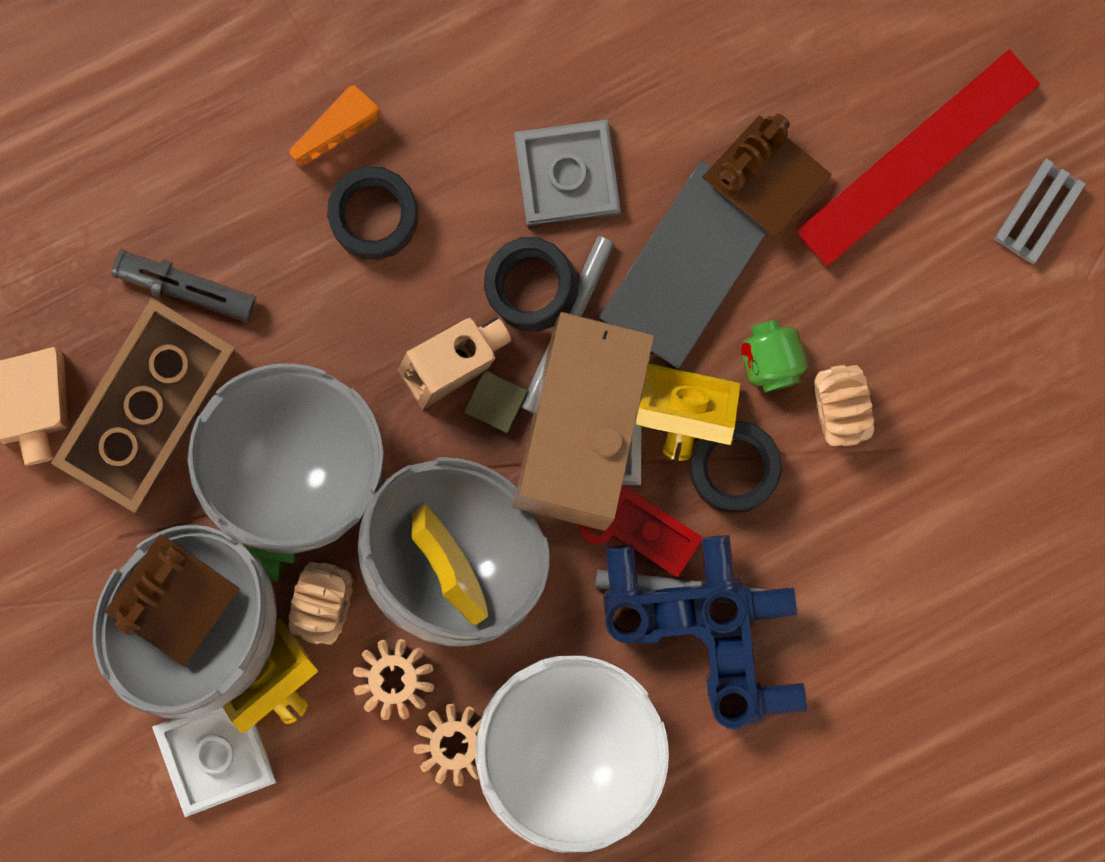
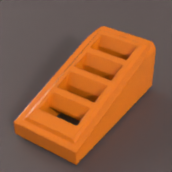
M350 85L291 147L289 155L292 162L299 168L308 164L377 122L382 117L381 109L355 85Z

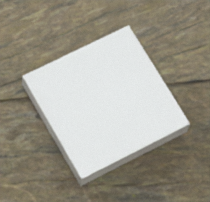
M223 707L196 717L174 718L152 727L185 817L277 783L256 724L242 734L230 721Z

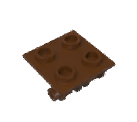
M776 114L774 117L768 116L765 119L759 115L702 176L706 182L774 238L832 175L787 138V129L790 127V123L781 114Z
M160 533L107 607L105 613L117 620L114 625L121 632L127 635H131L133 632L185 667L238 593L240 587Z

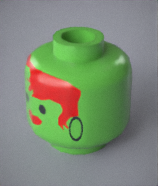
M778 319L750 327L753 336L745 339L740 345V353L750 384L757 387L763 386L764 393L801 383L799 375L807 370L808 362L798 330L794 327L780 328Z

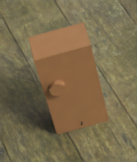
M151 298L51 464L132 512L137 513L235 351V347Z
M560 312L552 329L512 508L606 531L615 519L654 335Z

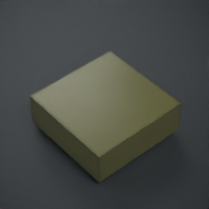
M485 370L464 414L508 434L528 390Z

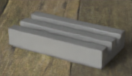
M1047 158L1042 162L994 237L995 241L1031 264L1036 263L1086 185L1080 179L1075 180L1069 176L1070 173L1066 170H1060L1053 166L1054 163ZM1046 175H1048L1054 181L1017 239H1012L1008 236ZM1062 185L1070 189L1032 250H1029L1024 246Z

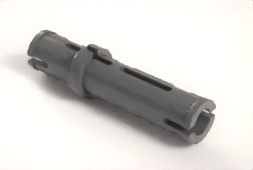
M124 249L119 251L111 275L113 278H120L150 289L151 295L161 298L164 294L196 305L202 309L240 320L245 324L248 323L257 298L253 294L249 295L212 280L173 268V262L165 259L159 263L129 253ZM148 271L179 282V285L175 286L142 274V272ZM193 287L225 298L226 302L189 291V288Z

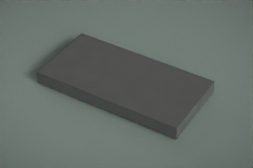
M700 160L598 318L603 323L654 335L651 354L676 370H679L767 233L764 228L702 178L711 167L702 160Z

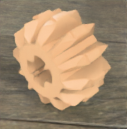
M844 364L819 372L814 381L816 405L826 441L831 446L843 445L845 447L856 445L860 441L871 438L874 432L873 406L870 400V390L867 387L866 377L858 365L845 366Z
M310 562L307 564L304 571L300 573L297 586H295V592L291 600V610L288 615L290 633L301 637L302 640L315 644L324 643L331 645L334 643L338 635L342 633L343 624L347 620V612L351 605L350 599L353 592L351 573L340 569L337 565L326 562Z
M381 640L378 642V648L382 656L381 659L378 660L369 650H365L362 653L364 660L372 665L371 670L362 667L354 668L353 674L357 677H368L369 683L355 687L354 693L355 695H363L370 691L373 693L374 696L364 705V709L367 712L375 709L380 701L384 702L381 711V719L383 720L390 719L393 704H397L401 719H407L410 717L405 701L409 699L419 709H423L426 706L424 700L416 695L415 692L417 689L433 692L434 684L419 682V675L429 674L434 671L432 664H425L418 668L414 666V663L424 654L421 648H416L407 659L404 658L407 648L406 640H398L395 655H391L387 641ZM399 666L405 672L401 680L406 686L399 693L396 688H392L391 693L383 688L387 681L383 672L388 667H390L391 671H396V667Z
M448 704L446 706L448 722L444 723L440 715L433 710L428 713V716L437 729L433 731L426 726H418L416 732L431 740L430 744L415 745L414 752L422 754L431 751L432 758L424 761L420 768L423 772H426L438 763L441 768L435 778L437 783L442 784L444 782L448 769L454 770L455 786H462L464 782L462 768L464 767L467 768L475 780L479 779L477 767L472 761L475 759V742L481 720L474 727L468 724L474 715V708L468 706L463 713L462 720L458 721L456 720L455 705ZM456 731L461 732L466 737L462 743L468 742V751L466 754L458 752L454 758H450L444 753L448 747H442V739L444 736L453 737Z

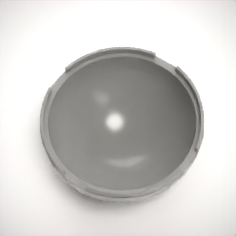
M272 364L246 371L234 377L216 391V394L210 399L194 424L189 444L188 468L192 487L204 512L225 534L244 545L265 552L293 554L318 549L337 540L362 519L369 501L376 494L381 484L384 450L375 417L366 402L353 388L350 389L331 375H327L326 371L300 364Z
M440 457L434 461L408 465L386 480L371 498L360 524L358 554L360 569L368 592L388 619L401 629L422 640L453 647L477 645L494 640L519 625L538 602L547 581L549 547L547 537H543L533 513L512 508L517 488L513 483L486 466L469 460ZM423 504H426L449 531L478 580L486 602L488 617L475 626L470 624L443 596L437 574L425 554L412 540V512Z
M183 525L165 529L139 543L136 546L139 550L134 553L120 570L114 569L108 578L95 611L93 648L101 675L106 678L123 701L139 711L163 718L196 717L221 708L242 694L256 680L269 658L274 643L277 619L276 599L273 586L264 567L244 544L221 530L207 526ZM160 533L240 587L238 593L185 667L133 632L131 635H127L121 632L114 625L117 620L105 613L107 607Z

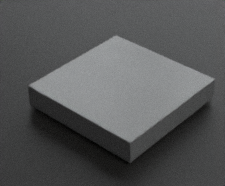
M608 119L514 132L527 227L620 215Z

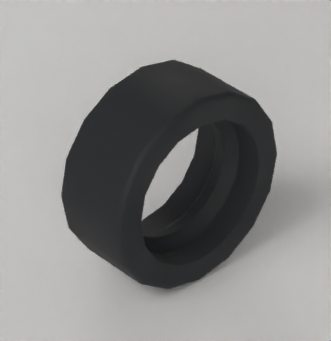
M365 166L349 172L336 183L328 199L327 218L335 239L347 252L362 259L381 260L397 254L410 243L417 229L418 207L411 187L399 174L384 167ZM367 186H381L391 191L398 199L401 208L400 222L396 230L388 237L377 241L364 240L356 236L349 229L345 219L346 205L350 197L359 189Z
M521 237L504 244L492 256L485 271L484 291L489 305L508 325L522 331H544L554 326L560 312L570 314L578 297V277L571 261L554 243L539 237ZM527 258H540L548 261L555 268L559 278L558 291L554 299L546 307L537 311H522L515 308L508 301L504 291L505 278L509 270L519 261Z
M735 421L732 439L749 442L759 451L763 459V475L761 481L753 490L742 495H730L721 492L713 485L708 476L707 463L710 453L720 444L718 442L700 439L694 447L690 461L691 482L700 498L711 507L728 513L747 512L763 504L777 488L782 472L780 452L772 437L757 425Z

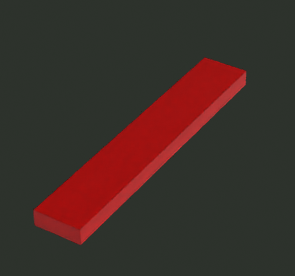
M1009 49L802 225L795 234L826 269L1036 90L1040 83Z

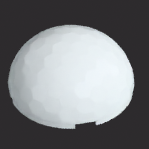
M555 656L540 660L514 674L495 693L484 710L475 742V762L480 785L491 810L513 833L527 842L560 853L590 852L605 848L628 836L643 823L655 807L662 793L668 771L669 750L664 722H661L659 714L650 701L647 691L624 670L603 660L587 656Z

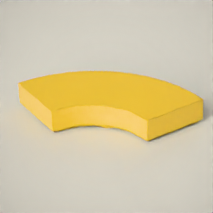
M423 504L412 512V540L425 554L437 574L443 596L470 624L475 626L488 617L486 602L478 580L449 531L426 504Z

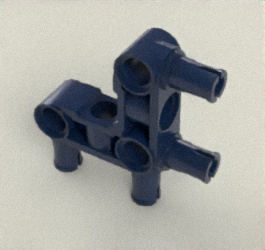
M730 535L702 538L706 580L702 581L701 585L644 590L642 587H638L634 545L606 548L610 590L606 591L603 597L605 625L608 633L615 640L623 643L646 644L659 642L660 637L695 634L697 638H702V642L708 645L710 673L706 675L709 701L714 718L727 729H739L747 724L760 723L759 721H763L765 715L807 711L804 683L761 687L760 682L756 683L750 625H754V620L797 616L794 587L751 591L750 587H745L739 578L734 577ZM729 597L737 604V611L731 619L720 621L713 618L710 614V605L716 598ZM625 606L636 609L641 616L639 626L629 631L618 628L613 619L615 612ZM730 693H738L747 700L744 711L735 716L727 715L720 709V701L725 695Z

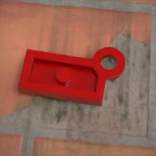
M625 486L620 491L615 519L603 534H592L587 526L579 525V532L588 543L602 545L614 537L625 545H634V551L675 578L680 576L703 538Z

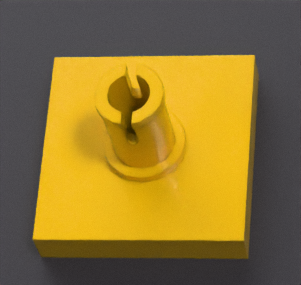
M648 364L635 425L667 431L666 441L662 450L671 459H674L677 444L681 442L679 461L692 458L695 438L731 445L741 383Z
M280 618L276 620L274 643L269 658L260 674L242 694L222 706L230 721L242 734L272 710L280 716V719L285 724L297 721L296 717L289 711L288 705H291L301 717L307 710V701L300 697L295 690L315 675L318 670L296 637L290 633L288 626Z

